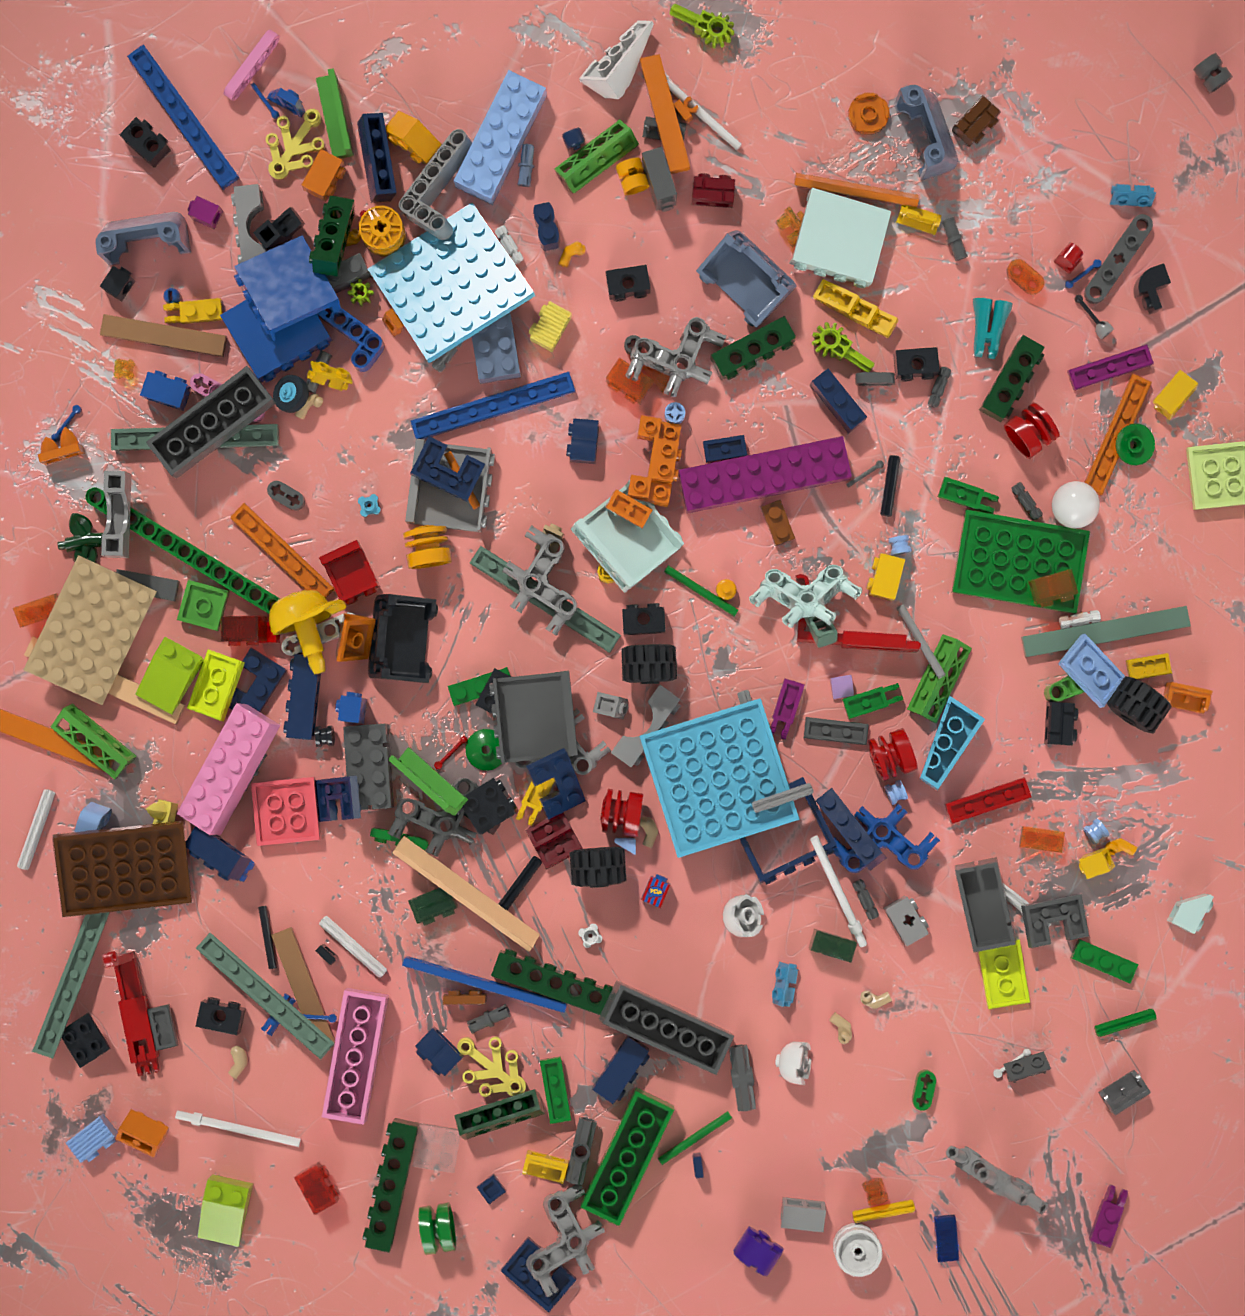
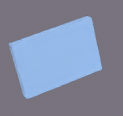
M1086 634L1079 636L1058 663L1099 708L1107 704L1125 677Z

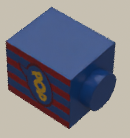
M656 874L655 877L650 876L641 900L661 908L670 887V883H667L668 878Z

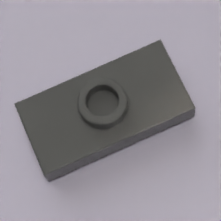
M170 1004L147 1009L156 1051L178 1046Z

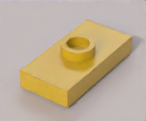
M1169 653L1125 660L1128 677L1143 679L1172 674Z

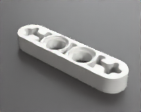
M343 614L316 625L322 644L339 637L340 627L336 621L339 620V623L342 624ZM329 624L334 625L336 628V632L332 636H327L324 632L325 627ZM297 634L284 639L282 642V651L286 655L294 656V654L303 653L300 645L294 647V652L286 649L289 646L288 642H299Z

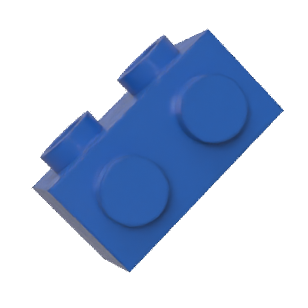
M155 370L154 373L147 372L140 396L144 399L184 411L191 387L186 384L187 380L175 377L173 380L167 378V374Z
M347 692L346 696L341 695L340 699L336 701L335 709L336 712H339L338 721L364 724L367 699L362 698V694Z

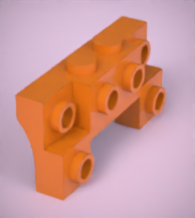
M641 415L637 439L653 441L648 476L631 475L627 496L657 506L668 507L672 482H677L679 469H675L676 461L680 462L682 449H678L682 425L663 422L661 418Z

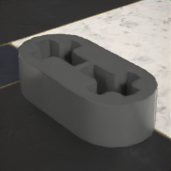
M856 373L855 385H895V373Z
M273 481L268 485L267 493L272 499L294 511L304 507L305 498L300 492L280 481ZM280 485V490L285 492L284 496L278 493L274 496L273 487L277 488ZM290 495L293 498L299 496L298 500L300 501V504H294V506H291L292 501L287 499L288 496Z

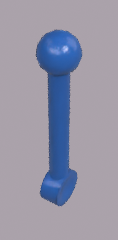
M254 82L250 84L270 110L272 118L277 119L279 112L272 108Z
M1099 259L1094 260L1092 265L1073 280L1067 281L1065 283L1066 288H1072L1075 282L1091 270L1099 268L1102 264Z
M73 406V412L55 434H52L51 439L53 441L59 440L63 428L70 423L76 414L81 412L80 406Z
M303 1014L307 1019L329 1020L331 1023L337 1020L335 1014L329 1016Z

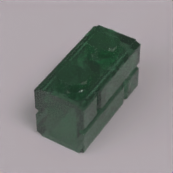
M440 887L408 900L417 924L423 923L424 926L435 922L434 917L441 914L443 918L455 914L454 909L458 908L455 898Z
M814 929L809 949L851 963L857 942Z

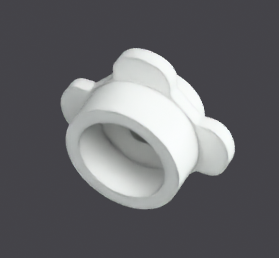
M590 924L588 928H581L578 932V935L584 941L583 946L585 948H590L591 945L602 942L603 938L599 935L596 924Z

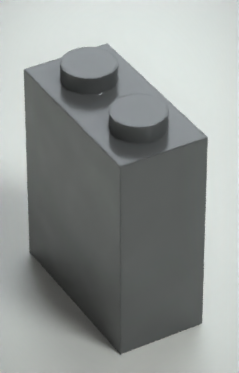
M659 147L642 152L644 173L650 186L649 189L656 211H669L676 205L677 192L663 148Z

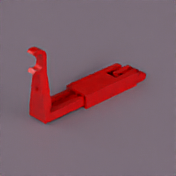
M798 574L795 576L797 580H803L805 586L809 585V579L806 575ZM801 618L798 620L797 642L815 643L811 632L806 631L807 623L805 619ZM843 631V634L837 633V642L830 644L842 645L841 648L912 653L918 652L921 647L919 641L907 640V635L858 631Z
M116 951L103 954V962L106 968L114 967L121 998L118 1001L130 1062L131 1064L135 1063L138 1076H143L142 1067L145 1068L147 1075L151 1074V1065H153L155 1073L160 1072L158 1062L160 1054L159 1050L156 1051L147 1010L150 1008L147 994L143 995L135 952L132 951L118 955ZM139 1040H147L149 1053H145V1045L139 1046Z

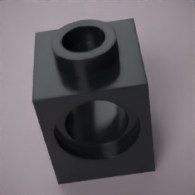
M113 266L100 284V287L122 302L135 281L130 277L131 272L122 266L120 269Z

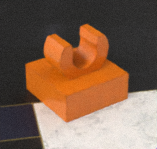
M691 96L684 100V104L680 99L673 104L687 124L694 119L691 113H696L699 110L698 105L694 108L688 107V103L693 100Z
M392 308L385 312L382 321L395 337L401 333L404 325Z

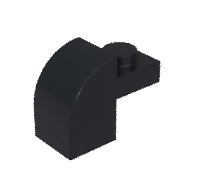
M289 207L276 220L268 219L253 233L265 249L271 250L293 239L292 235L305 223L295 209Z
M1164 263L1146 270L1136 280L1134 285V298L1143 296L1142 304L1144 309L1148 310L1149 315L1158 312L1162 308L1157 290L1166 288L1171 283Z

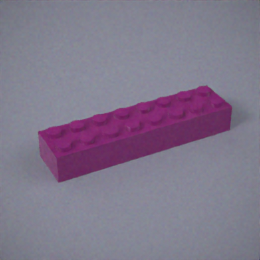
M843 436L680 469L678 472L687 514L847 481L852 477Z

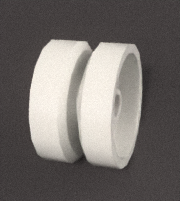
M851 1223L843 1226L836 1233L833 1240V1252L839 1267L845 1273L855 1277H863L871 1274L878 1268L882 1259V1248L876 1234L868 1226L861 1223Z

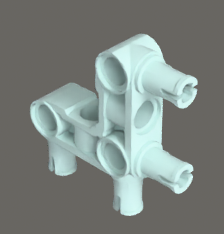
M838 565L827 566L810 585L806 586L798 584L789 575L778 569H771L766 572L765 579L761 582L760 588L749 597V600L753 605L755 604L756 607H759L762 602L771 597L789 608L790 611L782 617V622L788 625L789 628H792L801 618L815 616L830 625L835 620L836 613L827 609L825 605L841 591L856 600L861 595L863 589L849 581L848 577L843 574L842 568Z

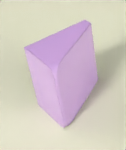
M852 675L830 678L833 699L854 696Z

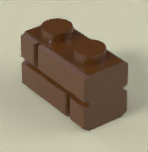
M982 95L953 126L952 132L968 146H971L974 142L978 144L985 137L983 132L988 127L992 129L999 122L997 117L1001 112Z

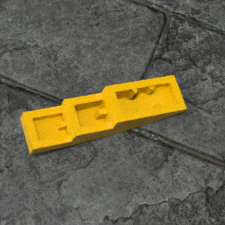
M822 279L813 295L814 299L832 310L888 339L899 321L897 317L879 310L878 306L861 299L859 295Z

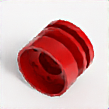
M1034 402L1028 406V409L1021 411L1022 418L1015 416L1004 424L1005 432L1021 454L1029 459L1042 450L1041 443L1048 446L1052 443L1051 440L1055 441L1060 437L1059 430L1050 415Z
M903 728L889 733L890 743H887L882 735L878 737L880 746H878L874 738L868 740L872 764L882 781L889 779L887 770H889L893 778L897 777L896 767L898 766L903 774L918 769L913 748Z
M608 789L603 799L601 810L602 832L607 833L608 823L613 824V834L616 833L619 825H623L624 835L637 837L643 793L629 792L626 801L622 800V790H618L617 799H612L613 789Z

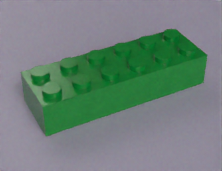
M637 1087L635 1088L581 1202L582 1209L620 1226L675 1110L674 1105Z

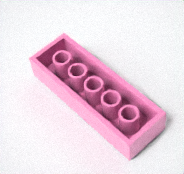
M236 703L177 814L209 835H221L276 735L280 724L247 704Z
M353 988L344 990L322 1113L323 1118L363 1125L367 1121L389 995Z

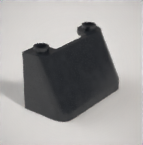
M395 594L376 596L373 608V618L376 619L368 662V675L370 678L429 683V679L432 676V668L428 662H425L428 621H431L438 613L436 599Z

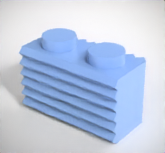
M102 1114L67 1141L66 1145L80 1163L86 1159L90 1162L99 1155L97 1150L102 1146L107 1149L116 1142L114 1137L117 1136L118 1132L107 1117Z

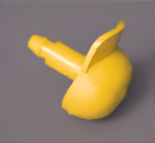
M303 590L291 593L273 604L269 613L271 632L273 635H280L296 631L303 656L308 658V664L314 675L326 671L325 658L322 655L324 648L316 624L346 609V604L343 600L339 599L328 602L316 590Z

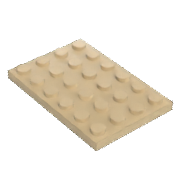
M78 555L23 670L103 705L157 591Z

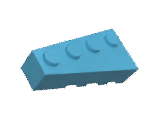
M949 696L920 780L938 790L985 718Z

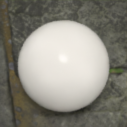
M1080 481L1068 482L1062 485L1055 492L1052 499V512L1059 523L1068 528L1075 529L1089 525L1097 517L1100 508V501L1096 491L1090 485Z

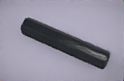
M890 455L888 459L880 512L882 516L891 517L893 512L900 457L896 455Z
M536 856L532 857L499 902L501 907L505 910L510 908L542 864L541 859Z

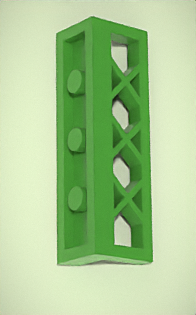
M334 68L328 69L329 75L316 78L331 152L332 155L338 158L354 156L338 78Z
M618 120L554 169L574 194L637 147L639 143L632 130L624 122ZM620 128L622 129V130H621L620 132H618L617 134H614V133H615L616 131H618ZM568 167H572V168L569 169L567 172H565V173L563 172V171L566 170Z
M942 634L933 654L946 675L938 679L931 665L928 664L907 710L937 723L972 648L956 638ZM961 647L963 651L960 657L957 658L958 650ZM952 667L953 672L951 676L948 677V671ZM942 686H944V691L942 695L939 696V690ZM935 705V710L931 716L928 713L931 707Z
M74 704L63 708L50 726L114 780L137 757ZM63 718L69 722L70 730L65 731L59 726ZM76 733L85 735V744L77 741ZM92 746H98L102 750L103 757L94 755ZM114 759L120 764L116 772L110 768L108 760Z
M408 747L400 758L391 755L388 759L446 812L455 816L468 799L411 748Z

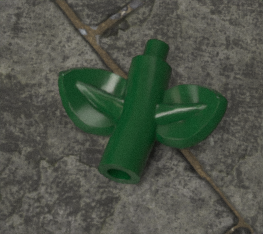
M72 513L69 519V530L73 536L65 538V541L58 542V549H66L67 552L75 551L74 561H76L79 555L96 563L98 554L95 547H102L103 533H92L93 525L91 521L84 515Z

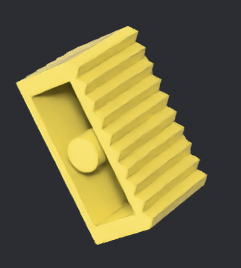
M549 301L548 305L544 304L539 312L540 320L537 324L533 323L529 334L531 335L530 340L553 352L572 318V313Z

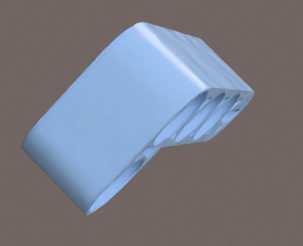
M90 802L81 811L74 832L103 829L110 819L112 809Z

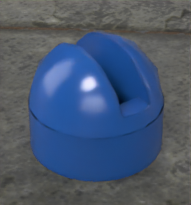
M169 288L164 292L163 297L167 304L179 303L181 301V294L177 289ZM170 292H172L173 301H170Z

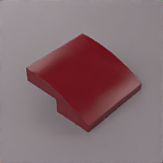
M564 812L550 819L547 818L525 830L546 869L569 858L570 852L583 849Z

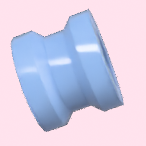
M677 402L668 404L665 408V420L668 423H682L685 418V408L683 405Z
M909 535L888 539L889 544L892 546L890 551L892 556L912 552L911 547L908 545Z
M897 780L893 785L884 786L892 805L896 804L898 800L908 799L901 780Z
M1098 818L1093 820V824L1083 828L1087 837L1095 845L1099 843L1101 838L1109 836L1108 830Z

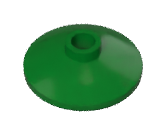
M1129 424L1122 428L1117 435L1116 452L1119 458L1126 464H1144L1153 455L1155 449L1154 436L1142 424ZM1131 441L1134 443L1133 448L1130 447Z
M478 730L470 736L466 744L467 759L479 770H493L502 764L501 759H497L496 756L499 738H495L494 730ZM484 746H488L490 748V752L488 754H484L482 752V748Z

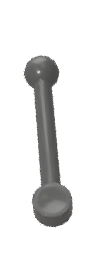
M877 461L875 466L846 484L847 487H851L874 470L883 468V461Z

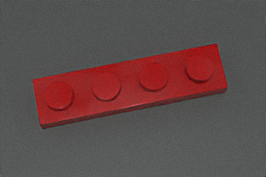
M1023 777L945 803L944 805L950 823L954 824L1031 798L1032 796L1026 779Z

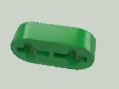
M921 1070L915 1080L912 1103L920 1111L929 1109L933 1100L936 1077L930 1070ZM929 1074L928 1076L932 1081L927 1082L925 1089L923 1088L924 1082L921 1080V1077ZM923 1091L925 1092L924 1098L927 1100V1103L919 1106V1102L916 1099L921 1098Z

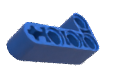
M329 307L328 309L332 312L331 315L325 310L316 313L322 320L358 345L351 357L352 364L360 372L368 371L384 350L385 345L382 338L342 308L333 313L331 307ZM339 316L346 317L343 324H336V319ZM355 328L362 329V334L360 336L356 337L352 335V332ZM372 340L379 341V345L375 349L369 348ZM359 357H367V362L364 365H357Z

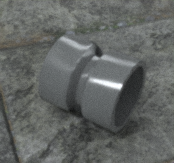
M1217 53L1210 55L1193 69L1200 79L1205 80L1203 84L1209 93L1216 91L1233 77L1227 67H1222L1223 62ZM1214 72L1217 73V75H1216L1215 77H1213V76L1211 75V74H1213Z

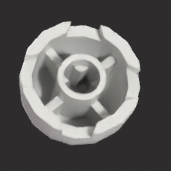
M739 895L730 899L723 910L725 927L730 933L738 937H753L757 935L763 925H760L761 915H764L762 905L756 897L749 895Z
M788 1043L781 1050V1053L777 1054L776 1067H779V1072L786 1081L805 1085L804 1079H809L812 1058L808 1059L807 1050H811L809 1043Z

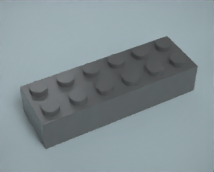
M246 366L146 443L169 474L177 479L270 409L276 402L252 370Z
M617 980L599 1017L603 1024L717 1075L734 1038V1035L725 1029Z

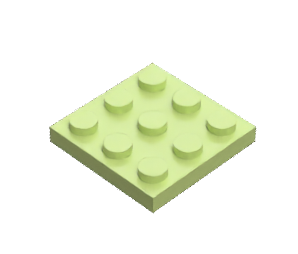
M1245 441L1186 448L1193 510L1245 505Z

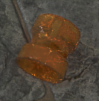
M874 1178L862 1183L863 1189L868 1195L867 1202L869 1206L884 1203L889 1199L887 1193L883 1190L884 1183L882 1178Z

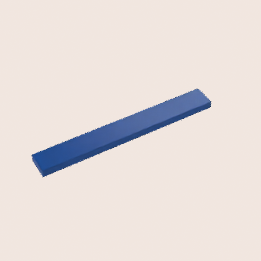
M143 44L127 55L220 187L224 190L239 179L237 173Z
M565 372L410 421L415 438L426 439L428 436L433 437L575 393L570 373Z
M407 956L402 963V966L562 1013H565L567 1003L417 958Z

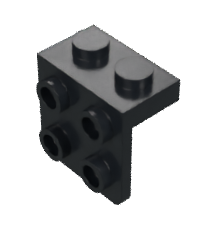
M494 777L465 795L468 800L462 808L479 834H484L516 814L514 811L517 808L511 797L506 798L503 793L506 788L500 779L496 781Z

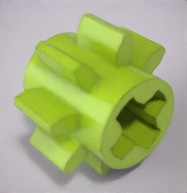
M359 279L355 285L350 283L352 291H348L347 294L354 296L351 299L352 304L357 301L363 307V303L366 301L371 303L369 297L374 295V292L368 290L371 286L369 282L364 285L361 279ZM357 291H363L365 294L363 296L358 295Z

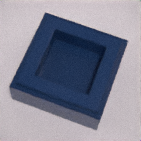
M693 1153L696 1179L704 1178L701 1153Z
M492 1174L476 1187L488 1204H491L506 1192V1189L495 1174Z

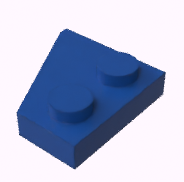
M282 88L270 91L267 96L268 100L301 118L305 113L302 101L298 98L299 95L290 89L287 91Z

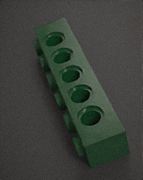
M511 949L500 950L491 974L492 977L601 1015L613 986L605 984L602 987L597 985V981L588 977H585L584 980L577 978V974L572 971L565 970L563 973L556 970L557 966L549 963H545V965L536 963L537 959L526 955L525 958L516 956L517 952ZM511 964H521L522 972L518 974L511 971ZM539 970L542 973V978L538 981L533 980L530 976L531 971ZM553 977H559L562 980V985L554 988L550 984V980ZM573 984H578L581 986L582 992L574 995L571 993L570 987ZM597 991L601 993L602 999L599 1002H593L590 999L592 992Z
M395 1118L392 1123H388L386 1135L389 1136L388 1144L383 1145L381 1156L385 1158L383 1165L379 1164L376 1176L380 1180L378 1186H374L372 1198L375 1199L374 1207L370 1206L367 1219H370L369 1228L365 1227L362 1240L366 1241L365 1248L387 1253L391 1251L420 1123ZM402 1138L405 1146L397 1147L394 1139ZM397 1159L400 1162V1167H391L389 1161ZM385 1181H394L396 1187L388 1189L385 1186ZM388 1201L391 1208L389 1210L382 1209L380 1202ZM383 1222L386 1225V1230H378L375 1224Z

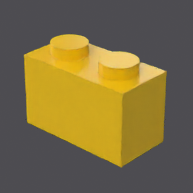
M880 553L878 558L874 557L871 568L875 570L873 578L869 577L866 587L869 590L868 595L894 601L905 559Z

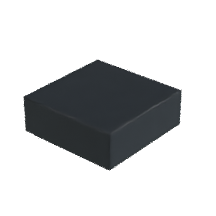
M325 944L320 945L315 950L330 965L338 959V956Z

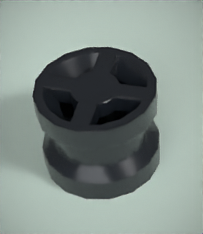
M327 726V728L315 727L316 747H322L326 744L334 746L335 735L333 726Z

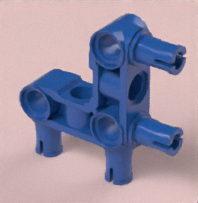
M899 804L886 818H875L862 806L859 811L864 816L857 811L854 817L868 827L867 833L879 849L888 848L898 857L899 862L911 870L920 869L928 859V853L940 842L937 837L929 842L934 837V834L929 832L919 845H914L897 831L896 825L908 813L903 808L898 814L902 809V806ZM881 826L888 829V834L885 837H879L876 834V830ZM834 837L837 848H834V854L840 859V864L851 873L856 874L862 871L866 866L854 850H848ZM913 854L920 857L919 864L911 865L908 862L909 856ZM852 858L860 860V865L856 869H852L848 865L849 860Z

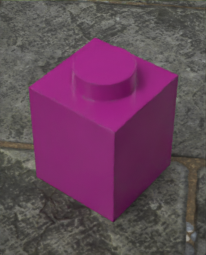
M196 196L195 200H192L188 206V215L192 220L215 230L223 210L219 205Z

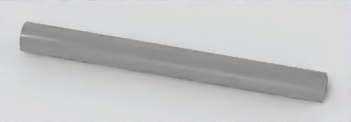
M904 604L898 606L899 614L914 639L921 643L920 649L938 679L946 675L906 607Z

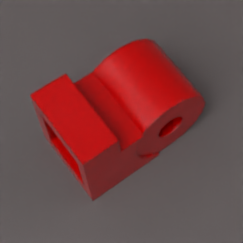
M1070 242L1054 262L1070 274L1083 259L1081 258L1083 251L1076 244Z

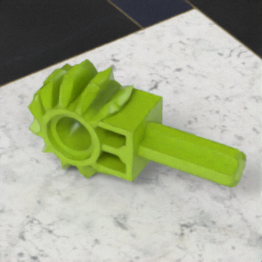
M673 4L669 14L694 26V33L703 39L706 38V45L712 42V48H716V44L723 48L724 41L730 43V36H734L735 31L732 29L734 22H728L730 18L728 15L722 18L721 11L718 13V16H715L713 12L709 13L705 10H702L699 15L677 4ZM715 27H720L722 31L720 33H714L712 29Z
M825 322L824 328L820 325L817 327L819 333L814 332L812 334V337L817 339L812 341V345H819L815 350L816 353L823 350L822 357H826L827 352H829L831 358L835 357L841 361L844 357L865 372L872 370L874 362L851 348L850 346L853 342L847 338V335H840L844 330L843 327L836 330L837 323H833L830 328L828 322ZM832 336L835 343L832 345L827 344L824 341V337Z

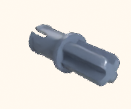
M531 144L522 145L521 162L518 163L520 167L518 185L523 187H531V175L534 168V146Z

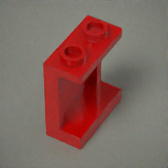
M358 540L319 557L339 600H343L347 606L357 602V597L365 594V597L376 593V589L380 587Z

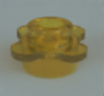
M131 359L128 361L115 360L114 377L116 379L127 378L132 380L134 378L133 367L135 362Z

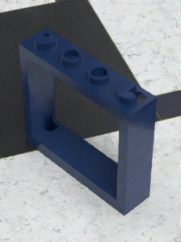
M804 777L788 785L792 789L807 783ZM812 794L805 796V799L828 843L823 848L826 855L829 856L835 852L834 848L837 847V844ZM746 837L739 839L760 884L765 882L768 885L777 880L776 876L782 873L785 876L796 871L795 867L801 864L804 867L815 862L814 858L818 857L816 851L813 850L763 874Z

